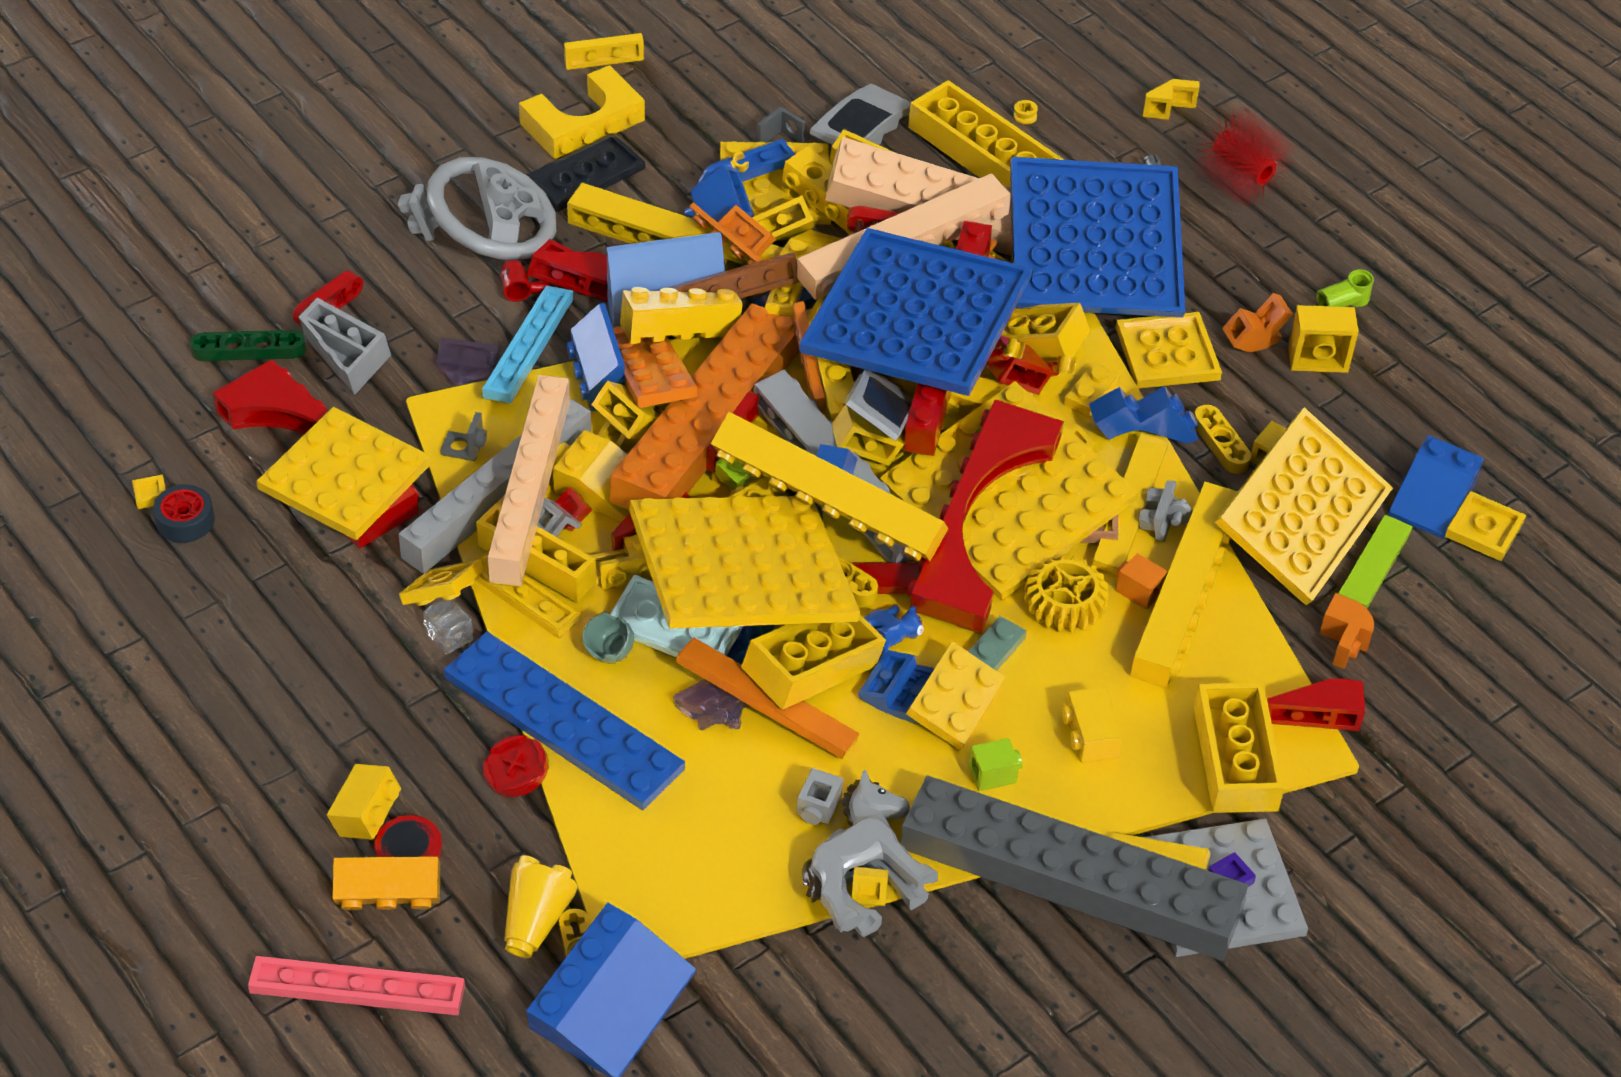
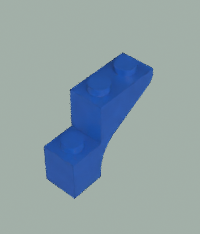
M1119 386L1089 403L1096 426L1109 440L1123 433L1137 430L1151 432L1184 443H1192L1198 440L1195 430L1198 423L1195 416L1190 410L1186 412L1177 394L1172 395L1165 386L1136 401L1132 394L1127 396Z

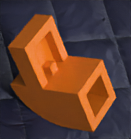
M1273 293L1256 313L1239 308L1222 329L1234 348L1246 352L1267 349L1281 340L1282 336L1279 330L1291 318L1293 313L1282 296Z
M1334 594L1324 615L1319 633L1339 641L1333 665L1345 669L1350 658L1356 659L1359 650L1367 652L1374 630V620L1369 610L1361 603L1340 594Z

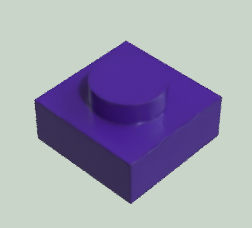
M1236 852L1212 864L1207 870L1249 884V886L1254 884L1256 875Z

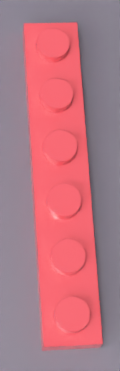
M256 956L248 989L251 994L459 1016L465 989V979Z

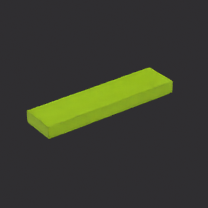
M1384 515L1338 594L1353 599L1368 609L1409 538L1413 526Z

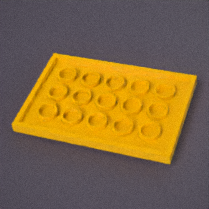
M1304 407L1297 413L1215 521V524L1307 606L1317 596L1393 487Z

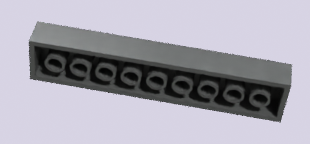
M928 775L902 825L901 845L908 852L1224 961L1243 911L1249 884Z

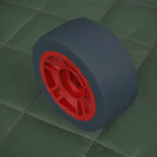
M182 484L170 487L161 492L153 505L158 532L165 539L172 542L188 543L196 541L207 535L213 527L215 516L210 495L204 489L197 486Z

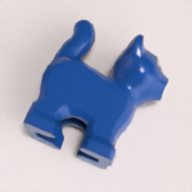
M895 605L885 610H874L866 617H863L886 639L881 654L885 655L888 653L889 648L900 643L904 637L915 639L922 634L924 630L922 619L916 614L917 608L915 606L911 607L901 619L896 618L900 609Z

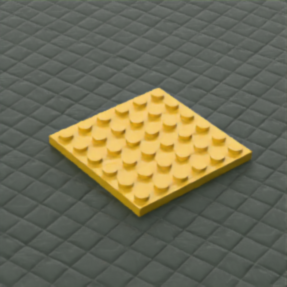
M1014 381L941 433L934 456L913 453L879 479L888 486L893 496L939 519L944 504L950 505L952 500L949 495L953 482L955 480L960 481L962 477L960 468L964 457L971 456L972 450H970L972 438L975 432L980 434L983 428L980 426L984 410H990L995 399L1055 419L1057 418ZM1063 425L1062 438L1052 461L1027 465L1003 475L990 484L975 500L963 525V539L967 555L980 578L1002 601L1025 584L1031 569H1035L1038 562L1046 563L1049 557L1056 561L1060 555L1063 556L1090 536L1091 533L1098 530L1138 500L1139 492Z
M772 495L765 497L736 496L727 498H645L630 501L629 511L669 629L858 622L860 615L859 607L814 501L812 505H808L795 496Z

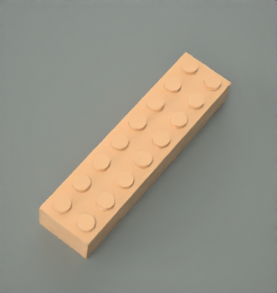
M842 137L834 157L825 200L850 208L865 206L902 213L980 178ZM1004 186V188L1011 194V188ZM1010 195L1009 214L987 225H992L991 238L997 240V244L992 250L1011 256L1012 221Z

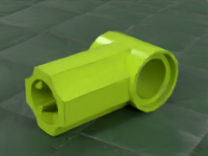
M1354 270L1350 272L1347 280L1318 290L1316 298L1319 306H1365L1370 301L1374 282L1372 274L1366 270Z

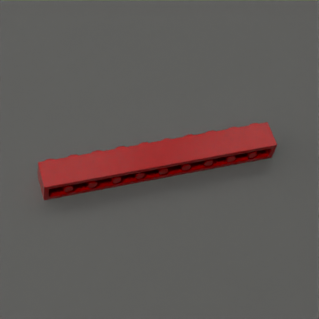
M964 221L956 249L989 257L992 225ZM920 383L917 384L906 423L904 451L931 456L935 455L951 391Z

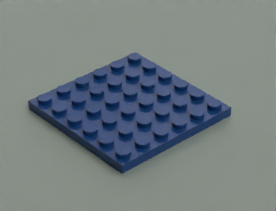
M1026 157L1011 158L1012 262L1032 268V277L1017 303L1016 309L1042 304L1080 303L1083 312L1184 317L1186 311L1178 166Z
M866 228L799 343L800 352L970 396L1032 277V268Z

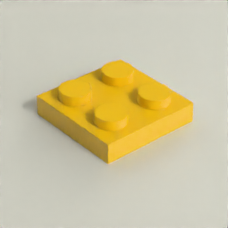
M1470 491L1447 528L1445 537L1502 561L1521 529L1526 515Z
M481 559L429 569L399 593L402 604L416 603L417 606H423L431 603L436 598L442 597L443 601H448L461 595L460 590L476 582L475 578L484 571Z

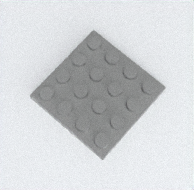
M1267 819L1144 837L1209 849L1211 855L1206 870L1212 864L1236 852L1256 875L1255 883L1248 887L1244 908L1229 948L1306 936L1308 926ZM1171 943L1175 957L1198 954V952Z

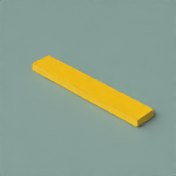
M1140 433L1124 475V479L1139 492L1138 500L1118 514V540L1101 538L1092 562V566L1096 565L1097 569L1116 574L1120 565L1127 560L1139 527L1140 512L1146 508L1148 490L1154 486L1169 442ZM1112 521L1107 522L1104 531H1112Z

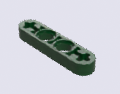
M297 330L203 332L194 335L190 340L192 356L198 361L294 359L302 356L306 351L305 337L302 332ZM261 342L270 343L266 348L256 347ZM231 343L241 344L235 349L226 348Z

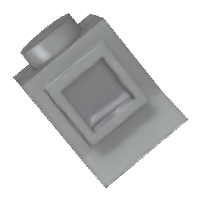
M544 498L537 524L538 527L559 539L561 538L558 535L566 524L577 529L580 528L582 524L559 504Z

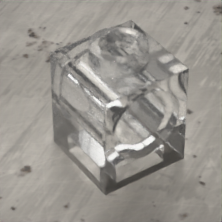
M452 599L434 603L423 611L425 632L447 655L473 640L472 619Z

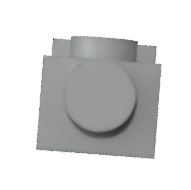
M812 768L798 796L797 814L801 815L805 822L812 825H817L819 822L828 824L837 804L842 799L843 778Z

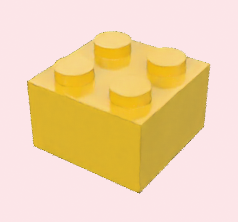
M1297 305L1288 343L1291 371L1348 373L1359 332L1355 307Z

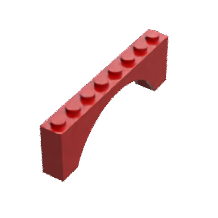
M273 360L264 363L213 392L216 413L233 429L275 427L305 435L328 412L321 400H316L312 397L302 383L298 384L285 367L281 368ZM411 484L357 540L346 537L361 549L418 514L417 499H419V494L416 488Z
M996 399L990 410H984L980 426L983 428L980 434L975 432L970 445V450H972L971 456L964 457L960 468L962 477L960 481L955 480L953 482L949 495L952 500L950 505L944 504L939 517L940 520L945 522L948 530L931 561L921 557L918 571H921L918 579L912 578L907 592V596L911 597L910 608L915 606L917 608L916 612L982 633L992 609L994 591L980 578L967 555L963 539V525L966 516L978 496L998 478L1027 465L1052 461L1062 438L1064 421Z

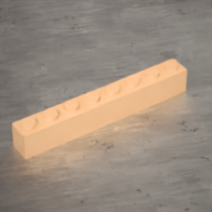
M991 173L868 228L941 245L960 236L964 221L988 224L1008 215L1011 194ZM866 229L798 258L797 278L815 300L829 294Z
M538 376L488 554L489 582L521 586L570 405L568 378Z

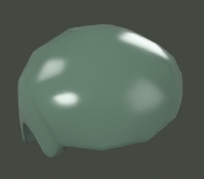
M601 613L590 619L584 627L582 642L586 650L600 662L615 664L626 658L633 648L634 632L629 623H626L622 617L618 618L608 613Z

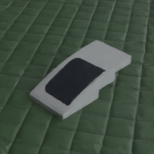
M869 84L841 100L810 129L809 134L833 145L843 129L879 145L882 142L883 135L897 129L899 119L910 114L911 102L874 84Z
M861 369L858 378L852 385L851 391L845 397V402L847 406L896 441L908 420L914 398L882 374Z

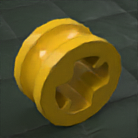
M1029 100L1018 101L1014 105V119L1021 124L1034 123L1037 119L1038 106Z

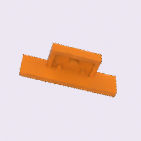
M694 202L689 206L695 214L692 217L693 220L702 229L709 227L712 230L710 233L721 232L722 245L725 242L730 245L729 250L738 259L741 260L744 257L748 260L747 265L763 261L760 256L776 240L769 231L737 205L719 222L715 221Z

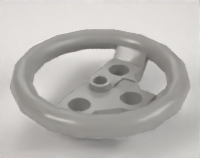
M459 157L439 165L428 180L427 203L437 224L454 241L477 254L499 260H526L531 258L533 253L549 239L553 240L556 235V212L547 194L529 176L508 164L484 157ZM461 174L476 175L489 227L488 238H484L465 227L450 212L444 199V187L450 179ZM523 216L537 217L540 229L536 235L527 241L517 243L520 227L519 219Z

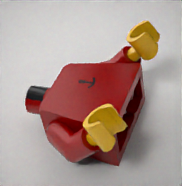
M1001 334L986 364L998 382L1010 385L1016 381L1026 391L1039 395L1050 377L1057 376L1059 373L1073 374L1077 359L1059 356L1058 363H1046L1025 342H1020L1015 338H1008Z

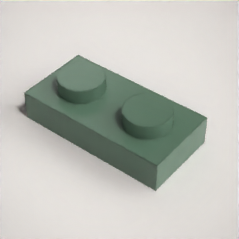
M999 616L968 652L997 671L1025 640L1026 630Z

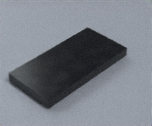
M611 133L527 174V176L547 194L557 213L567 208V202L581 183L601 189L608 188L644 170L645 161L614 133Z

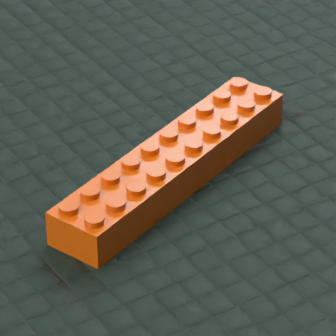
M753 303L748 307L693 374L692 379L697 386L698 397L670 402L611 474V503L629 510L631 500L645 498L674 499L682 497L685 492L689 493L707 470V447L715 437L728 412L733 413L749 391L754 393L756 383L785 370L800 352L793 318L769 314L766 308Z

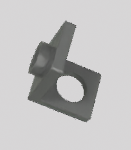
M779 107L757 124L756 142H768L774 136L783 132L802 143L805 136V121L786 109ZM789 120L796 124L798 132H794L790 128Z
M475 412L467 434L453 431L448 432L440 451L441 455L476 461L480 448L484 447L487 438V430L483 429L482 413ZM459 440L468 444L464 450L460 451L450 447L453 442Z

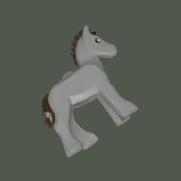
M866 770L862 772L860 780H855L854 784H850L847 787V793H844V798L842 799V804L845 807L843 814L848 818L847 822L851 827L846 830L839 829L835 831L829 839L818 845L812 858L804 863L802 869L803 885L808 888L806 896L810 897L812 903L820 900L821 904L828 910L835 929H838L840 932H848L855 928L863 937L879 929L882 924V916L876 910L861 906L848 894L846 884L853 882L854 867L889 870L888 882L910 910L925 903L928 899L929 893L923 888L924 884L938 881V872L928 865L921 864L913 859L905 847L898 842L895 833L886 820L889 818H903L908 815L910 810L909 802L903 797L888 792L878 782H871Z

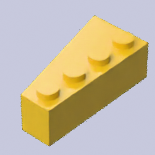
M634 287L631 291L623 290L620 324L630 344L640 343L643 337H650L653 342H662L665 340V336L669 335L680 340H688L694 337L695 333H699L704 338L725 337L741 317L742 301L737 293L729 289L706 292L703 289L693 288L689 289V292H678L673 288L649 291L646 288Z

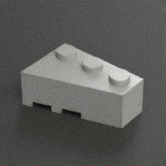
M318 297L299 316L306 339L354 395L391 356L384 333Z

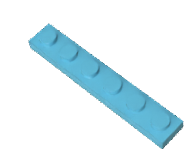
M545 286L482 388L483 398L506 403L513 401L572 303L573 290Z

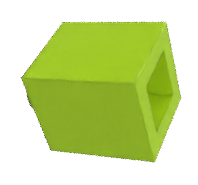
M721 459L716 462L715 475L731 491L742 485L748 486L756 478L742 469L744 465L736 461L732 465Z
M1009 738L971 746L969 768L978 790L983 791L1017 783L1018 770L1022 769V759L1020 752L1017 749H1013Z

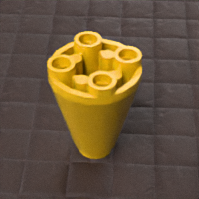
M526 855L520 856L519 862L514 863L510 876L504 939L507 942L505 946L507 952L521 958H531L532 953L538 950L577 891L578 885L571 879L573 872L570 869L561 865H553L550 868L541 865L537 859Z

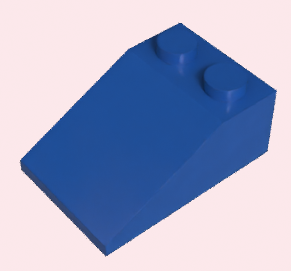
M1428 435L1388 512V516L1444 539L1447 528L1477 482L1484 458Z

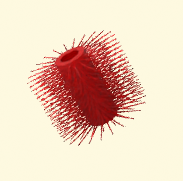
M1232 112L1231 129H1229V124L1226 130L1227 121L1225 116V131L1220 135L1216 132L1218 137H1216L1215 142L1207 143L1214 144L1213 147L1208 148L1214 152L1209 155L1208 158L1211 159L1206 162L1207 164L1203 169L1210 162L1209 166L1218 174L1214 182L1221 177L1224 180L1222 184L1225 182V184L1227 183L1226 187L1228 186L1229 188L1231 186L1229 191L1232 188L1235 191L1238 189L1241 195L1248 189L1244 195L1245 197L1248 192V197H1251L1254 188V194L1257 196L1256 190H1258L1259 185L1260 188L1262 185L1264 201V184L1267 183L1269 188L1268 181H1270L1274 173H1277L1275 171H1283L1276 170V167H1279L1276 165L1279 164L1275 163L1283 158L1279 156L1285 151L1284 148L1282 151L1280 150L1283 142L1279 145V139L1277 140L1276 138L1274 140L1276 135L1272 138L1271 133L1267 137L1265 135L1267 127L1259 133L1260 131L1257 129L1259 125L1257 127L1256 125L1254 126L1255 122L1253 123V121L1250 124L1248 123V125L1244 122L1245 124L1242 126L1244 120L1238 118L1234 127V113Z

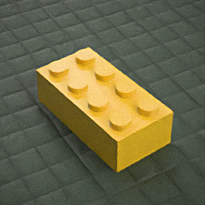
M859 615L858 622L787 624L752 639L741 668L784 710L874 668L877 665L886 639L861 615Z
M1264 683L1199 684L1194 712L1212 812L1279 811L1285 787Z

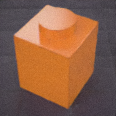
M1137 553L1129 562L1124 561L1116 572V577H1118L1116 591L1147 610L1158 598L1168 571Z

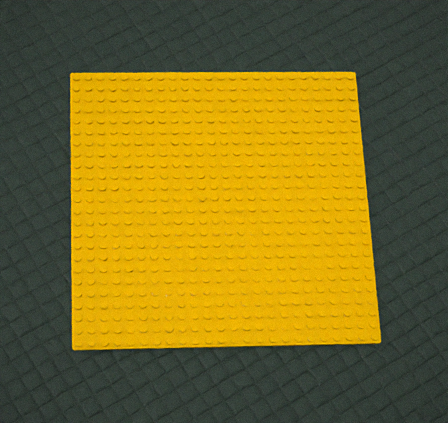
M812 309L806 310L807 316ZM1084 312L1090 333L1073 357L1077 359L1075 372L1073 374L1059 373L1057 376L1050 377L1039 395L1034 393L1033 398L1057 419L1064 421V425L1068 429L1079 424L1096 443L1094 452L1122 478H1124L1140 433L1169 442L1153 488L1164 489L1167 480L1176 481L1174 496L1178 501L1179 499H1185L1193 510L1200 493L1167 437L1137 430L1123 433L1109 440L1096 426L1093 415L1089 417L1064 405L1065 396L1093 362L1119 374L1118 382L1112 390L1120 386L1127 396L1132 394L1136 401L1144 398L1095 313ZM698 333L688 340L675 338L669 341L692 377L724 337L704 338ZM799 352L785 371L791 378H795L799 382L802 390L808 392L804 369L800 368L801 355ZM575 361L531 370L511 403L483 398L482 388L487 380L407 398V408L423 452L431 456L432 464L429 466V470L440 500L522 435L539 375L568 378L569 398L590 411L587 400L582 401L580 396L579 383H581V380L575 379L573 362ZM986 364L980 377L998 382ZM670 402L658 404L656 406H658L662 411H664L665 408L670 404ZM591 411V432L598 435L607 421L599 411ZM475 412L482 413L483 429L487 430V438L484 447L480 448L476 461L441 455L440 451L448 432L453 431L467 434ZM945 414L941 430L950 428L961 419ZM460 440L450 445L452 449L457 451L464 450L468 446L466 442ZM707 469L688 494L691 498H727L732 491L723 482L712 481L713 471ZM761 478L754 479L749 485L755 483ZM554 487L545 495V498L553 502L560 497V495L554 493ZM1146 505V508H1145V509H1149V510H1157V509H1154V508H1147V505ZM592 510L583 519L579 529L575 528L573 531H570L564 527L558 536L566 543L588 555L612 551L611 533L621 522ZM823 512V524L837 555L850 563H887L866 536L849 525V519L841 515L838 519H835ZM1188 523L1180 524L1179 526L1171 524L1165 541L1156 540L1155 531L1140 529L1139 524L1126 561L1129 562L1138 553L1166 571H1169ZM477 530L457 546L462 562L476 560L486 552V550L478 546ZM1079 543L1062 557L1065 560H1070L1074 556L1077 562H1082L1086 559L1087 566L1090 567L1092 566L1099 543ZM1226 543L1222 545L1226 550L1221 565L1215 564L1213 568L1217 570L1212 588L1206 586L1205 591L1209 592L1204 609H1197L1196 613L1200 614L1195 632L1189 630L1188 636H1191V642L1186 655L1180 653L1179 659H1183L1178 677L1171 676L1167 688L1130 676L1135 653L1157 599L1146 610L1116 591L1118 581L1116 574L1097 569V573L1104 574L1105 582L1108 583L1109 588L1108 605L1102 618H1098L1095 625L1088 624L1085 630L1076 627L1071 632L1069 628H1062L1059 632L1057 626L1052 625L1047 628L1045 621L1036 622L1035 614H1029L1028 605L1025 604L1024 584L1002 601L994 594L992 609L982 633L916 612L922 619L924 628L922 634L915 639L904 637L900 643L889 648L891 651L915 655L917 665L935 668L952 641L966 651H969L999 616L1026 630L1025 640L997 670L1005 676V679L960 750L923 725L892 716L861 700L858 692L874 669L872 668L803 700L860 733L857 741L843 759L675 662L677 657L634 641L633 648L627 657L615 664L604 663L595 659L586 650L582 642L583 629L590 619L601 613L610 614L627 586L602 589L601 585L593 586L576 603L524 573V575L580 613V621L558 639L476 581L470 585L486 632L488 631L685 761V770L642 811L540 742L549 760V769L541 783V787L568 864L573 872L574 881L578 885L577 889L585 912L589 915L591 924L607 902L640 921L684 959L832 919L820 900L812 903L810 897L806 896L808 888L803 885L802 869L804 863L812 858L818 845L829 839L835 831L839 829L846 830L851 827L847 822L848 818L843 814L845 807L842 804V799L844 798V793H847V787L850 784H854L855 780H860L864 770L867 771L871 782H878L888 792L907 799L910 809L928 775L1110 838L1112 832L1136 835L1213 813L1194 712L1199 684L1263 682L1266 698L1311 685L1310 680L1231 545ZM913 559L908 563H919L920 561ZM877 594V600L872 605L858 606L860 615L866 617L874 610H885L895 605L900 609L896 618L901 619L910 609L911 597L907 596V594ZM1106 686L1123 736L1120 755L1117 758L1081 762L1078 750L1072 749L1070 742L1071 728L1069 724H1065L1063 721L1062 706L1066 705L1068 691ZM1272 724L1285 787L1283 794L1354 775L1358 772L1359 764L1338 729ZM521 730L523 735H525L527 738L533 739L532 736ZM1009 738L1013 749H1017L1020 752L1022 759V769L1018 770L1017 783L979 791L969 768L971 746ZM812 768L843 778L842 799L837 804L828 824L819 822L817 825H812L805 822L801 815L797 814L798 796ZM907 815L903 818L886 819L900 844L902 825ZM908 852L913 859L921 864L928 865L938 872V881L924 884L923 888L927 892L980 878V876ZM887 881L885 904L902 899ZM853 882L846 884L850 897H852ZM860 904L861 906H863V907H865V908H871V907L879 906V905Z

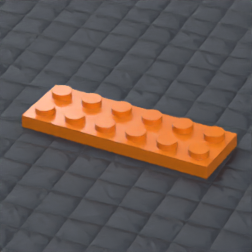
M622 327L613 328L624 362L625 384L638 408L698 397L695 382L667 336H665V340L662 342H653L650 337H643L640 343L630 344Z

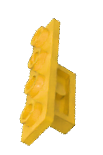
M637 534L623 537V547L627 557L601 561L599 563L602 589L627 586L634 574L653 581Z

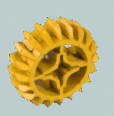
M1060 555L1057 561L1049 557L1046 563L1038 562L1036 568L1031 569L1024 587L1025 604L1028 605L1029 614H1035L1036 622L1045 621L1047 628L1052 625L1057 626L1059 632L1062 628H1069L1073 632L1076 627L1085 630L1088 624L1095 625L1098 618H1102V615L1105 613L1109 600L1108 583L1105 582L1104 574L1097 573L1096 565L1088 567L1086 559L1082 562H1077L1074 556L1070 560H1065Z

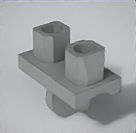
M416 184L412 193L400 196L398 207L401 213L413 212L414 214L410 215L408 219V228L411 234L423 233L426 241H432L435 238L434 230L439 225L428 206L427 191L424 185Z
M1167 480L1164 489L1149 488L1146 499L1147 508L1157 510L1142 509L1139 515L1140 529L1155 531V539L1158 541H1165L1171 524L1179 526L1180 524L1188 523L1193 512L1185 499H1179L1178 501L1174 496L1176 481Z

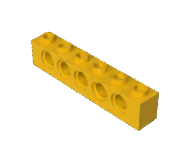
M806 146L785 161L782 181L789 188L802 195L808 203L814 205L830 220L842 227L849 235L854 234L846 225L850 207L825 200L833 165L809 146Z

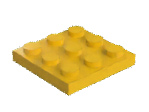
M1200 312L1185 313L1183 318L1151 316L1116 321L1115 328L1131 375L1138 388L1221 380L1222 370Z

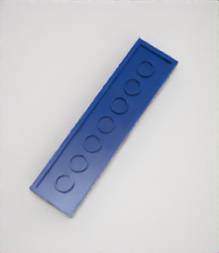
M488 631L444 669L445 679L642 811L685 770V761Z

